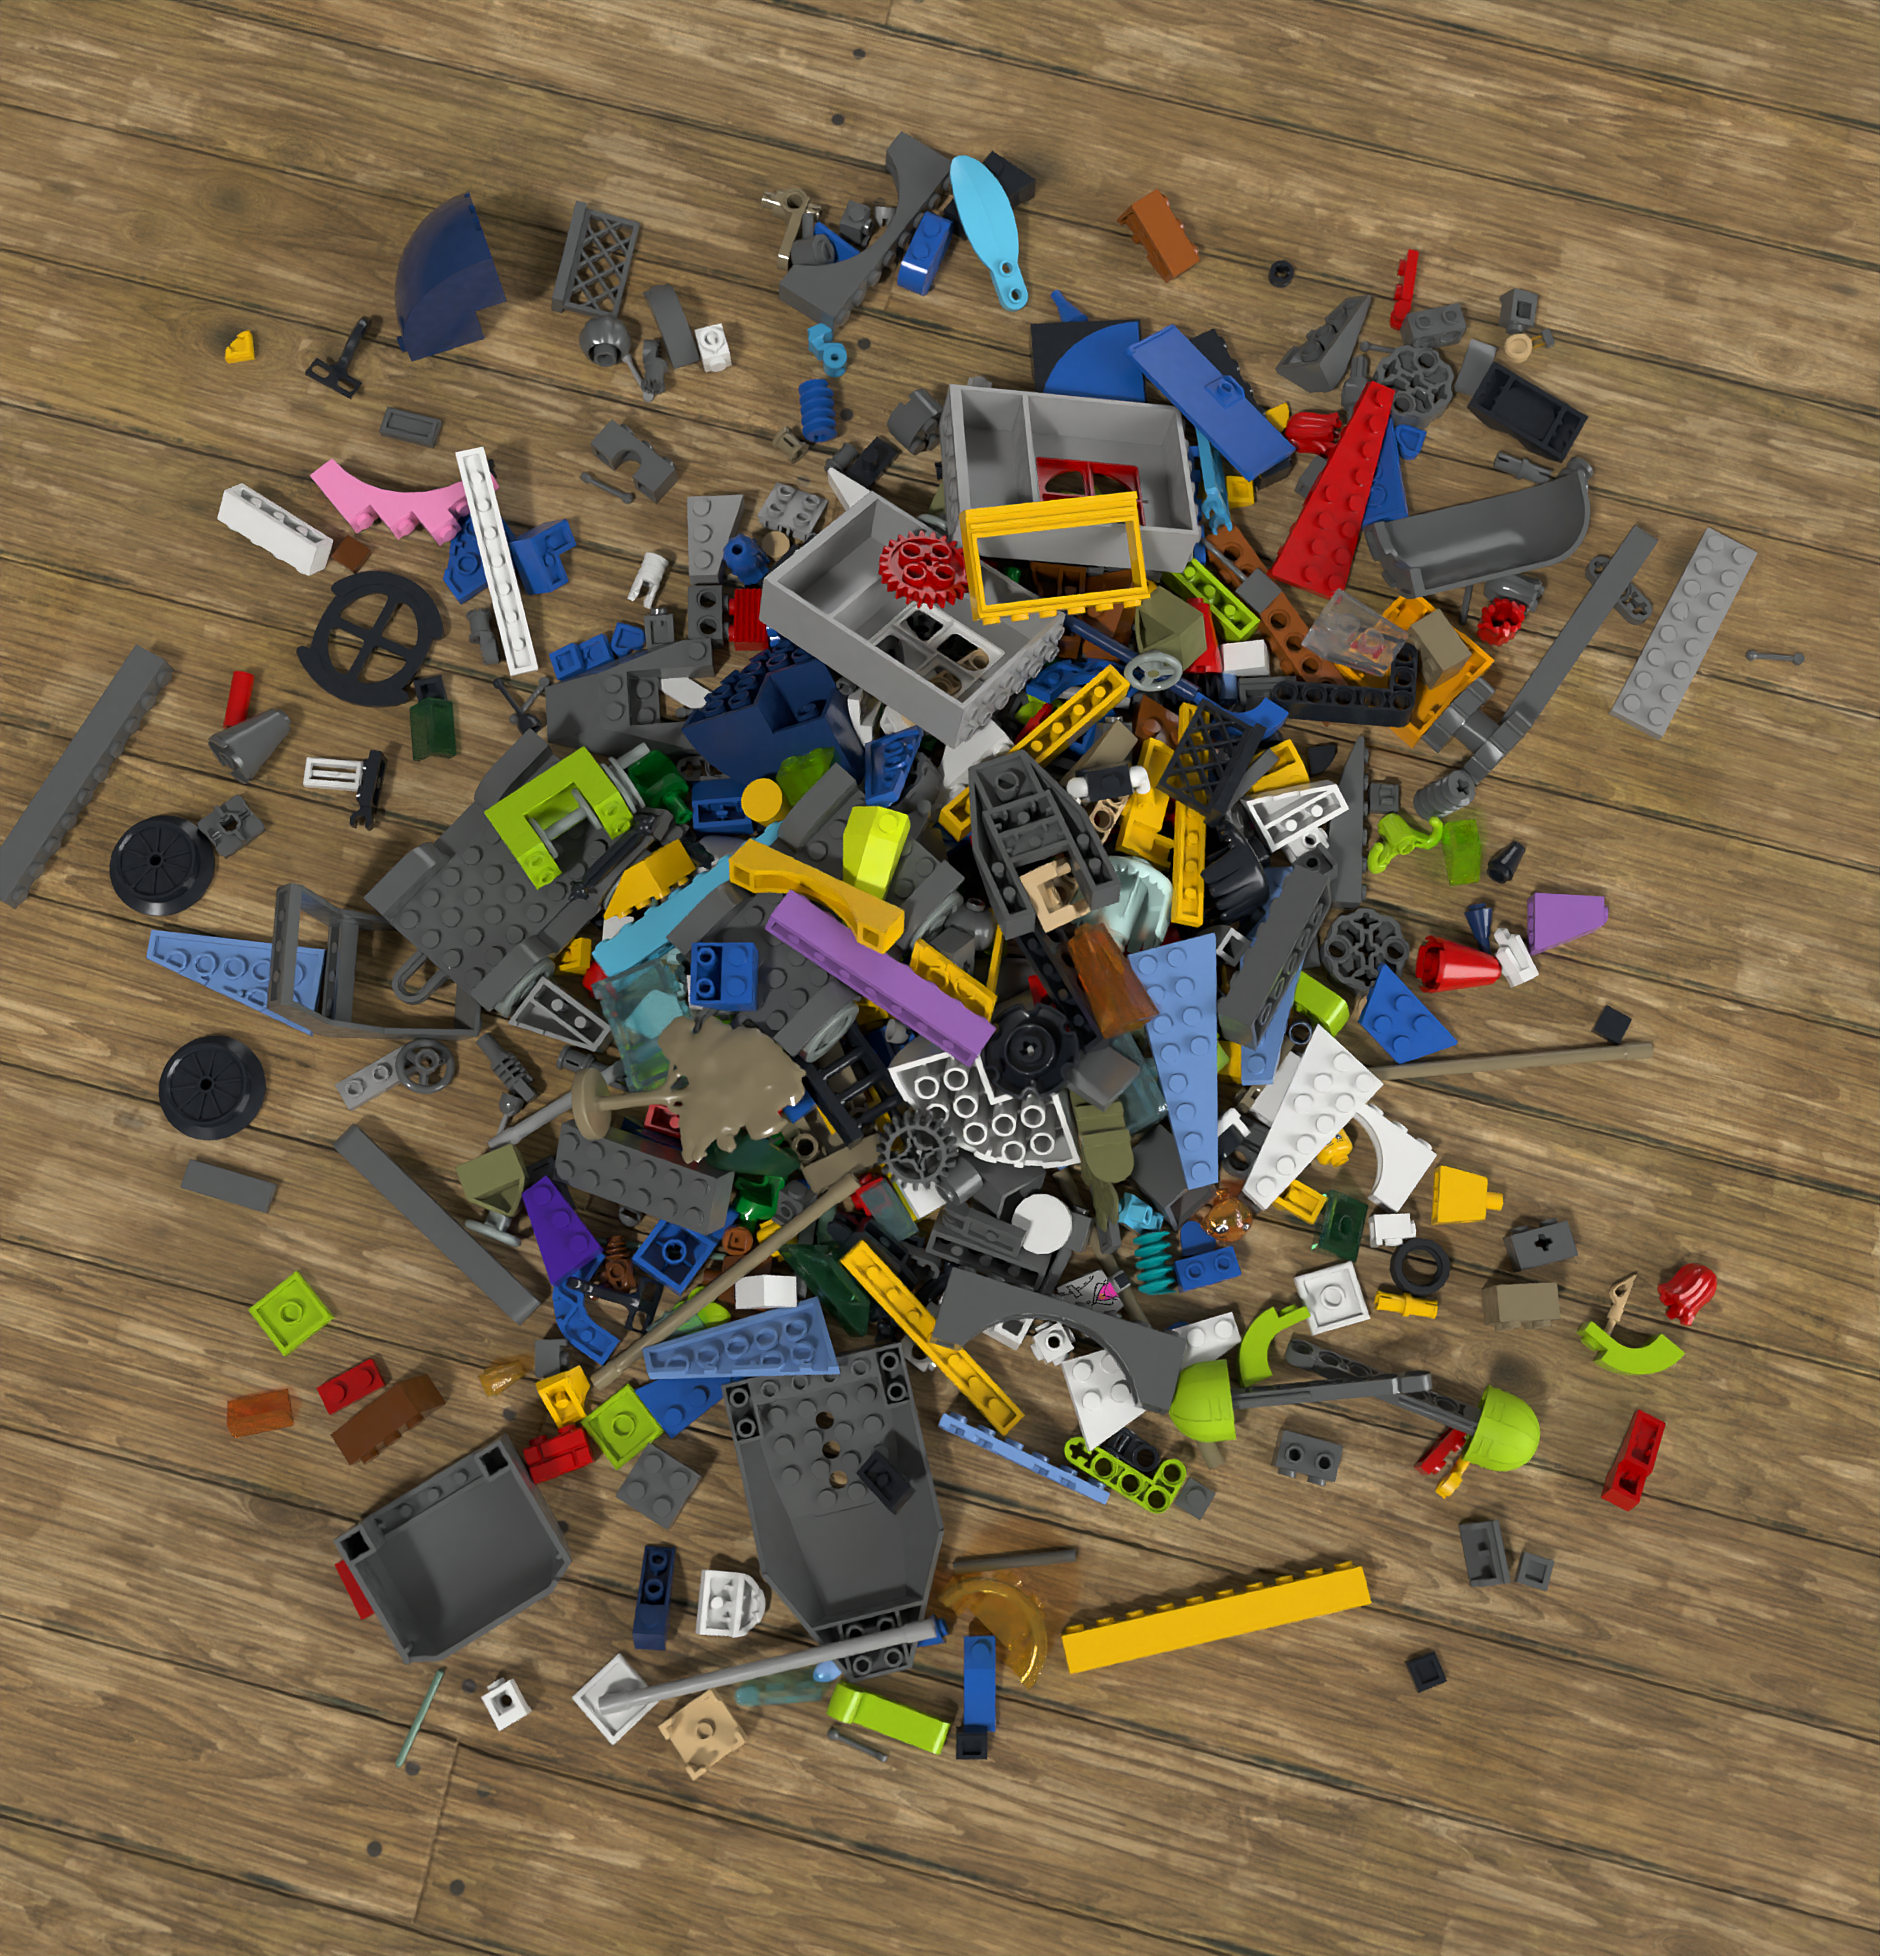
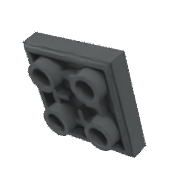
M1109 1046L1106 1049L1084 1054L1081 1049L1078 1069H1070L1066 1073V1077L1070 1080L1067 1088L1104 1113L1140 1074L1141 1067Z

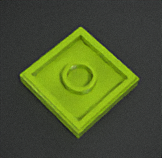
M295 1271L248 1309L285 1357L335 1318L299 1271Z
M629 1383L580 1421L616 1470H619L643 1451L648 1443L654 1442L665 1433L664 1429Z

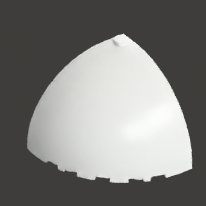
M1028 989L994 1006L990 1024L995 1027L992 1023L995 1017L1005 1009L1022 1003L1028 1011L1034 1009L1031 990ZM922 1035L908 1043L891 1061L888 1070L904 1101H908L915 1111L921 1109V1117H927L929 1111L933 1112V1121L943 1117L944 1123L941 1128L951 1126L952 1132L949 1136L957 1137V1143L954 1147L960 1146L974 1153L973 1156L985 1161L1010 1163L1018 1168H1023V1165L1053 1168L1081 1163L1077 1126L1067 1087L1057 1095L1045 1100H1039L1035 1093H1030L1026 1101L1014 1099L1003 1093L993 1084L992 1081L996 1077V1072H987L984 1069L981 1052L969 1068ZM1032 1046L1028 1047L1027 1055L1031 1058L1035 1056L1034 1048Z

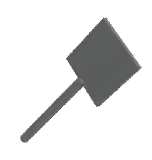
M1204 537L1200 539V542L1243 581L1235 592L1257 613L1261 614L1282 592V589L1259 568L1247 578Z

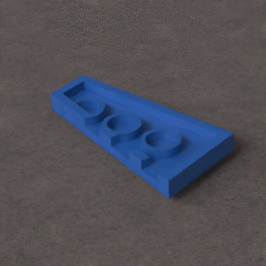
M1390 415L1360 531H1363V528L1373 523L1382 521L1386 523L1409 516L1394 423Z
M918 725L865 743V801L867 806L886 808L893 804V802L898 801L924 735L922 728Z

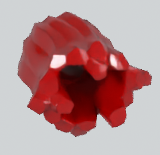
M1311 412L1296 413L1288 418L1284 437L1296 448L1295 451L1298 453L1315 454L1329 459L1330 451L1337 444L1334 442V439H1338L1340 436L1336 428H1342V421L1338 412L1328 415Z
M1496 597L1493 599L1492 605L1488 606V608L1484 606L1481 609L1482 615L1477 625V637L1490 646L1496 645L1501 647L1503 644H1507L1515 638V632L1521 628V623L1525 617L1523 614L1526 611L1525 606L1522 604L1518 605L1514 601L1510 602L1508 599Z
M1688 1263L1682 1266L1668 1283L1658 1285L1657 1292L1660 1302L1665 1306H1671L1665 1312V1316L1669 1319L1677 1318L1683 1326H1691L1697 1312L1711 1301L1715 1295L1717 1277L1711 1269L1699 1263Z

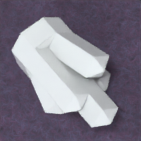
M1498 928L1494 937L1500 948L1494 956L1501 964V972L1506 977L1510 987H1515L1538 976L1539 973L1520 935H1510L1507 928Z

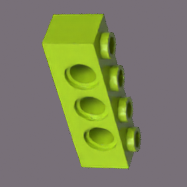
M1192 557L1190 562H1187L1183 573L1162 572L1161 580L1183 601L1186 602V598H1204V603L1210 605L1215 631L1227 643L1246 642L1256 632L1260 619L1194 557Z

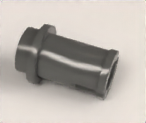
M844 443L832 459L829 458L825 461V472L828 474L829 468L832 467L844 474L843 470L858 456V452L849 443Z

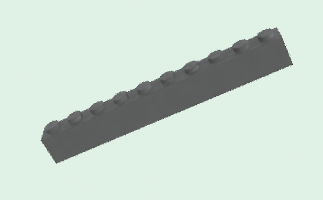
M137 644L134 646L0 847L1 902L16 909L19 904L25 901L29 894V888L35 879H38L43 874L48 859L59 850L62 838L68 830L74 827L77 822V816L82 808L92 800L93 791L99 782L105 780L109 773V767L115 758H118L123 753L125 743L131 734H134L139 729L140 720L146 711L154 706L156 696L162 687H165L170 682L174 669L164 659Z

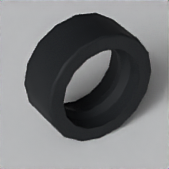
M1417 1238L1403 1243V1245L1395 1250L1390 1260L1389 1270L1392 1280L1400 1290L1413 1296H1424L1435 1293L1444 1286L1449 1277L1450 1262L1447 1253L1439 1244L1430 1239ZM1424 1250L1435 1259L1437 1273L1428 1284H1414L1404 1275L1402 1269L1403 1260L1411 1251Z

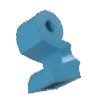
M823 323L808 328L809 351L816 356L818 361L823 360V369L828 376L835 378L842 376L847 369V353L842 343H828L832 342L834 333L832 329Z

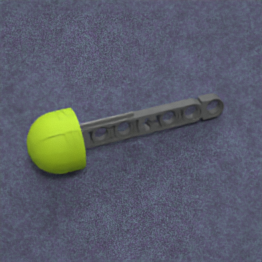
M1300 1339L1290 1340L1284 1354V1358L1290 1364L1309 1372L1312 1370L1319 1376L1327 1379L1387 1374L1332 1351L1319 1349V1346ZM1487 1385L1477 1408L1432 1390L1372 1396L1467 1433V1441L1464 1444L1461 1459L1471 1464L1479 1465L1482 1468L1494 1471L1517 1469L1532 1458L1539 1445L1540 1426L1532 1409L1517 1396L1507 1391H1502L1499 1388H1494L1491 1385Z
M1227 1359L1191 1364L1179 1372L1168 1412L1177 1429L1193 1440L1200 1442L1236 1440L1233 1410L1390 1395L1401 1392H1421L1433 1388L1430 1371L1418 1370L1230 1389Z

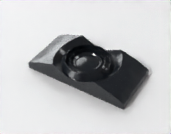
M1495 361L1489 367L1467 405V408L1490 429L1506 433L1517 439L1529 452L1559 463L1564 461L1588 416Z

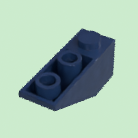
M645 1546L632 1632L635 1649L666 1651L676 1548Z

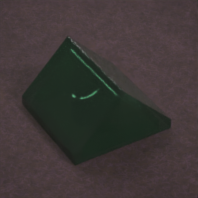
M1330 1189L1323 1194V1196L1327 1197V1200L1318 1215L1310 1252L1356 1263L1368 1205L1337 1190Z

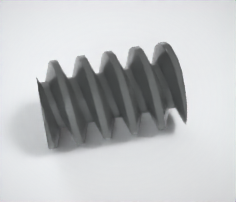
M1455 770L1424 787L1422 790H1418L1413 799L1416 813L1422 819L1429 822L1431 816H1437L1439 819H1442L1456 810L1469 805L1475 796L1473 779L1463 770Z

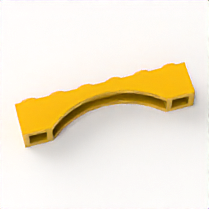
M750 838L729 858L730 882L753 893L772 892L787 894L791 889L797 894L804 895L808 899L832 910L842 918L853 932L858 943L883 955L904 933V910L806 865L791 856L774 850L765 844Z

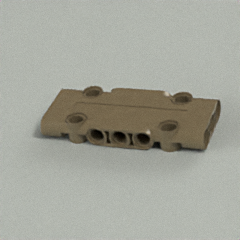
M730 1014L731 1019L733 1020L738 1014ZM838 1041L824 1055L811 1062L816 1069H823L845 1055L840 1042ZM850 1065L828 1079L827 1085L833 1093L837 1092L839 1094L858 1082ZM864 1092L845 1104V1109L851 1117L860 1116L869 1110ZM817 1108L794 1124H792L785 1112L781 1111V1118L787 1120V1124L781 1129L785 1140H788L792 1153L796 1157L805 1179L814 1193L820 1194L827 1191L849 1172H852L856 1177L881 1165L877 1162V1157L881 1153H878L875 1149L876 1145L882 1142L878 1140L880 1131L875 1120L863 1129L862 1133L864 1136L860 1144L849 1150L837 1132L831 1135ZM806 1141L813 1142V1152L808 1156H801L799 1152L801 1144Z

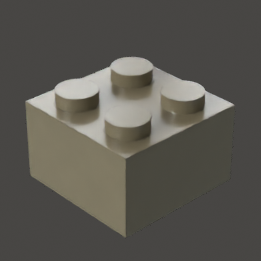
M1439 608L1412 624L1402 641L1416 647L1418 651L1417 678L1423 685H1427L1430 691L1456 676L1472 655Z
M1557 1282L1495 1285L1481 1290L1485 1326L1494 1325L1495 1331L1521 1328V1324H1524L1525 1330L1542 1329L1543 1327H1551V1321L1561 1319Z

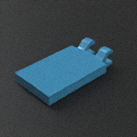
M1196 428L1204 488L1207 494V498L1201 505V510L1205 518L1209 519V512L1213 509L1215 514L1209 521V527L1212 533L1217 535V527L1220 524H1225L1228 531H1231L1233 528L1220 452Z

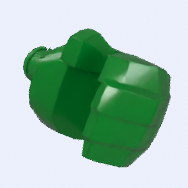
M655 749L627 768V776L643 799L645 807L669 811L678 824H684L691 819L693 813L683 802L688 793V785L673 762L664 753Z
M756 1153L748 1159V1167L755 1173L764 1175L762 1180H751L739 1173L733 1179V1184L738 1191L730 1206L735 1211L741 1213L738 1224H742L750 1230L752 1239L758 1219L770 1220L776 1214L779 1190L788 1184V1170L782 1161L773 1155Z

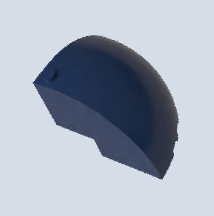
M469 191L454 196L431 211L412 233L400 258L394 290L395 309L401 335L397 336V341L402 353L407 352L411 362L485 339L476 311L507 302Z
M787 638L782 639L783 641L776 644L772 652L766 648L749 659L751 664L747 665L742 672L735 669L720 682L721 686L704 697L706 704L701 710L696 708L692 711L681 729L692 746L711 765L744 785H749L756 779L766 778L786 788L792 796H804L835 763L856 780L857 785L861 783L865 772V747L858 738L850 718L847 700L849 695H844L839 691L844 683L840 688L836 687V682L842 675Z

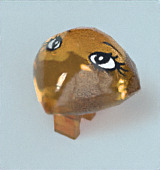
M1228 1188L1217 1189L1216 1194L1219 1199L1213 1200L1214 1207L1200 1224L1202 1230L1207 1235L1223 1242L1238 1241L1252 1227V1213L1241 1200L1232 1197Z

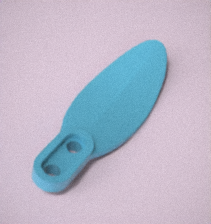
M966 155L957 156L950 164V182L962 226L976 255L990 270L1001 306L1007 311L1016 312L1027 303L1028 292L1017 263L1019 253L1018 232L1010 202L998 180L981 162ZM1002 265L1009 267V273H1005L1002 270ZM1012 291L1018 294V300L1012 298Z

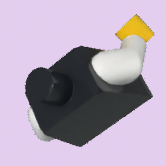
M1131 760L1075 770L1076 777L1070 779L1067 784V793L1079 804L1081 800L1095 802L1131 795L1136 790L1139 809H1142V804L1151 803L1153 807L1156 805L1154 789L1150 786L1146 770L1142 766L1132 767Z

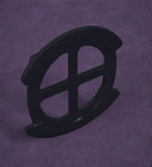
M368 571L342 578L331 587V591L336 596L328 605L317 625L311 647L300 646L296 650L302 666L318 686L344 702L372 708L394 707L408 703L410 697L403 689L419 671L429 652L433 639L439 641L444 636L443 622L438 608L427 592L419 585L398 574ZM373 594H383L388 597L383 610L370 630L361 628L340 617L341 612L347 606L362 597ZM401 603L411 608L417 621V642L415 647L411 649L382 636L396 607ZM336 628L364 641L359 654L346 674L336 671L329 656L330 632ZM377 647L406 659L404 667L388 679L371 684L358 681V677L372 651Z

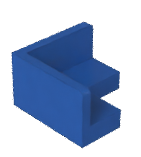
M567 519L542 523L507 542L528 595L552 592L569 582L559 557L560 554L577 545Z

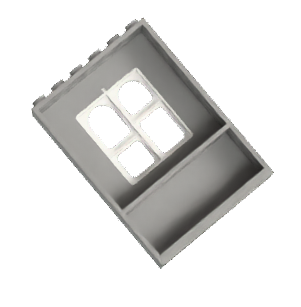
M871 490L764 578L759 620L952 749H955L963 741L965 743L968 742L976 728L980 725H986L992 713L997 709L1001 710L1013 693L1018 694L1030 677L1035 678L1046 662L1051 663L1059 652L1057 647L1058 641L1065 630L1062 626L1066 614L1057 611L1056 617L1040 619L1039 614L1028 615L1029 620L1011 622V617L1000 618L999 624L983 626L982 621L973 622L969 593L964 594L963 600L956 598L955 605H951L946 601L943 609L937 603L933 605V609H929L927 603H923L920 608H917L916 601H912L907 605L905 604L906 597L903 596L896 599V591L887 592L888 584H882V576L878 575V564L883 547L889 545L890 539L897 541L899 534L907 538L909 531L915 536H919L920 530H923L925 536L928 537L932 532H935L938 539L942 535ZM980 560L986 605L1041 599ZM917 610L925 612L943 625V628L928 641H922L900 627V624ZM958 634L978 648H981L987 654L989 664L982 670H967L937 651V648L951 635ZM888 635H893L923 654L927 660L915 671H912L877 648L876 645ZM936 667H942L959 679L961 690L954 696H950L924 678Z

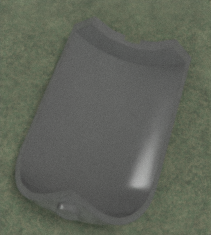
M1579 470L1562 478L1517 492L1386 523L1384 521L1373 523L1363 528L1373 560L1380 561L1384 569L1381 576L1390 588H1398L1401 597L1414 599L1551 566L1568 558L1580 546L1588 530L1590 521L1588 482L1584 477L1583 470Z

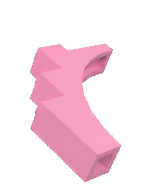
M330 459L310 475L357 534L363 529L369 528L380 517L398 540L413 532L415 527L421 523L437 544L441 546L443 543L452 540L462 530L457 520L470 513L462 481L445 488L427 492L402 493L382 490L353 477L333 459ZM490 473L494 491H496L500 487Z

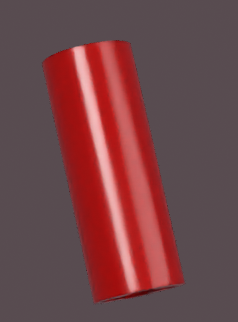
M242 671L233 672L223 722L224 729L247 720L255 680L254 675Z

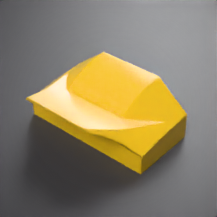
M580 1365L567 1372L556 1374L535 1383L537 1391L558 1429L587 1417L584 1402L591 1385Z

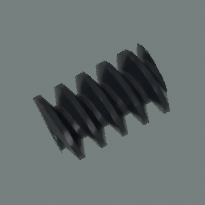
M1189 673L1187 680L1200 687L1198 692L1215 701L1220 706L1221 686L1217 673H1212L1209 681L1205 673H1201L1198 680H1196L1194 673ZM1168 688L1161 690L1164 707L1167 701H1170L1173 709H1176L1178 701H1181L1182 704H1189V701Z

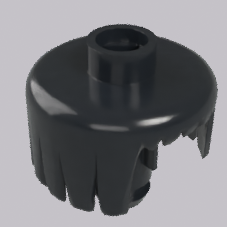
M1220 819L1214 828L1206 826L1205 869L1201 871L1200 875L1204 880L1203 908L1206 910L1214 907L1206 916L1210 920L1217 919L1213 922L1214 925L1230 926L1256 910L1263 908L1268 903L1270 888L1264 870L1271 866V862L1264 846L1256 836L1246 839L1241 831L1226 819Z

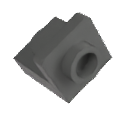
M651 608L650 613L644 615L647 649L675 642L674 612H667V608Z

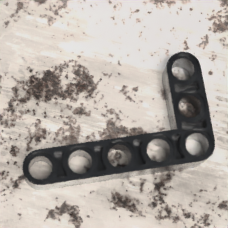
M1406 642L1402 646H1394L1388 670L1387 689L1280 681L1273 687L1271 701L1289 712L1287 719L1396 728L1405 727L1411 722L1415 705L1418 651L1414 645Z

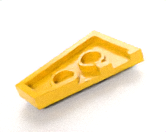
M921 938L916 940L909 965L912 971L924 980L933 982L940 991L951 998L958 999L963 1003L964 1007L976 1015L983 1016L990 1023L997 995Z

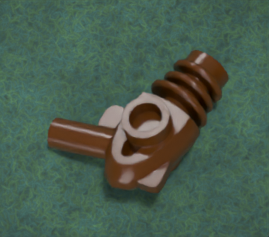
M624 1235L606 1238L607 1244L605 1247H611V1249L607 1250L606 1253H611L612 1255L606 1256L605 1259L612 1261L606 1263V1271L600 1273L602 1283L600 1286L629 1294L630 1290L638 1287V1284L634 1277L632 1259H624L631 1255L630 1253H624V1251L628 1250V1247H623V1245L627 1244V1241H625ZM589 1295L592 1301L600 1299Z

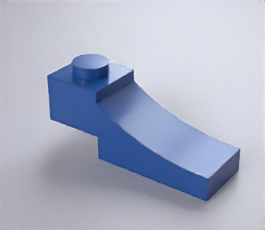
M963 1635L964 1726H987V1732L996 1731L995 1635Z

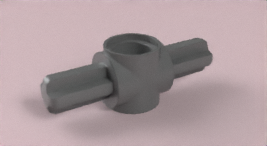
M1363 356L1351 359L1350 378L1343 384L1341 406L1348 412L1347 423L1354 412L1353 408L1366 383L1370 382L1366 378L1367 359L1363 358Z

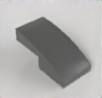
M1471 339L1453 390L1473 397L1493 362L1497 347Z

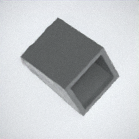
M1161 1124L1154 1130H1149L1143 1136L1141 1142L1132 1149L1134 1167L1126 1180L1156 1213L1164 1216L1163 1221L1174 1232L1180 1229L1218 1194L1215 1184L1191 1190L1187 1189L1174 1137Z
M960 1146L957 1147L958 1155L953 1158L956 1159L958 1156L965 1158L976 1169L983 1182V1188L968 1199L974 1210L1012 1224L1015 1209L1023 1199L1041 1193L1046 1171L1041 1166L1023 1165V1168H1018L1010 1163L999 1161L993 1163L973 1156L974 1153Z

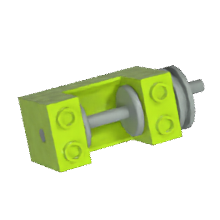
M644 742L617 760L610 757L608 759L609 766L604 762L598 765L586 747L583 746L484 811L494 829L537 890L562 874L553 858L556 859L558 857V852L551 841L585 818H588L595 829L599 830L603 827L612 840L624 834L635 825L632 814L637 811L634 806L638 805L642 809L645 807V803L624 772V769L650 752Z

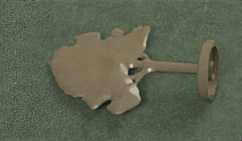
M679 1016L674 1018L658 1037V1046L662 1049L666 1059L670 1060L667 1079L662 1085L646 1091L610 1095L606 1081L600 1071L595 1067L579 1069L574 1075L572 1083L571 1101L573 1115L580 1133L590 1141L602 1139L606 1136L611 1123V1110L652 1104L665 1105L674 1114H679L680 1120L678 1125L683 1147L681 1155L684 1162L689 1164L692 1161H696L698 1163L707 1155L705 1149L716 1139L717 1145L721 1150L732 1153L737 1147L733 1137L738 1134L740 1127L746 1126L750 1138L753 1140L778 1134L787 1124V1120L782 1119L778 1111L785 1106L796 1105L805 1095V1089L801 1080L806 1075V1071L801 1069L797 1063L792 1061L788 1054L782 1051L781 1045L775 1043L772 1038L761 1033L757 1028L749 1029L745 1028V1026H739L736 1029H732L730 1025L723 1024L716 1017L709 1016L704 1021L701 1030L693 1034L692 1029L695 1026V1021L688 1019L686 1016ZM682 1075L687 1077L688 1087L682 1090H671V1086L677 1078ZM682 1101L683 1106H676L675 1102Z

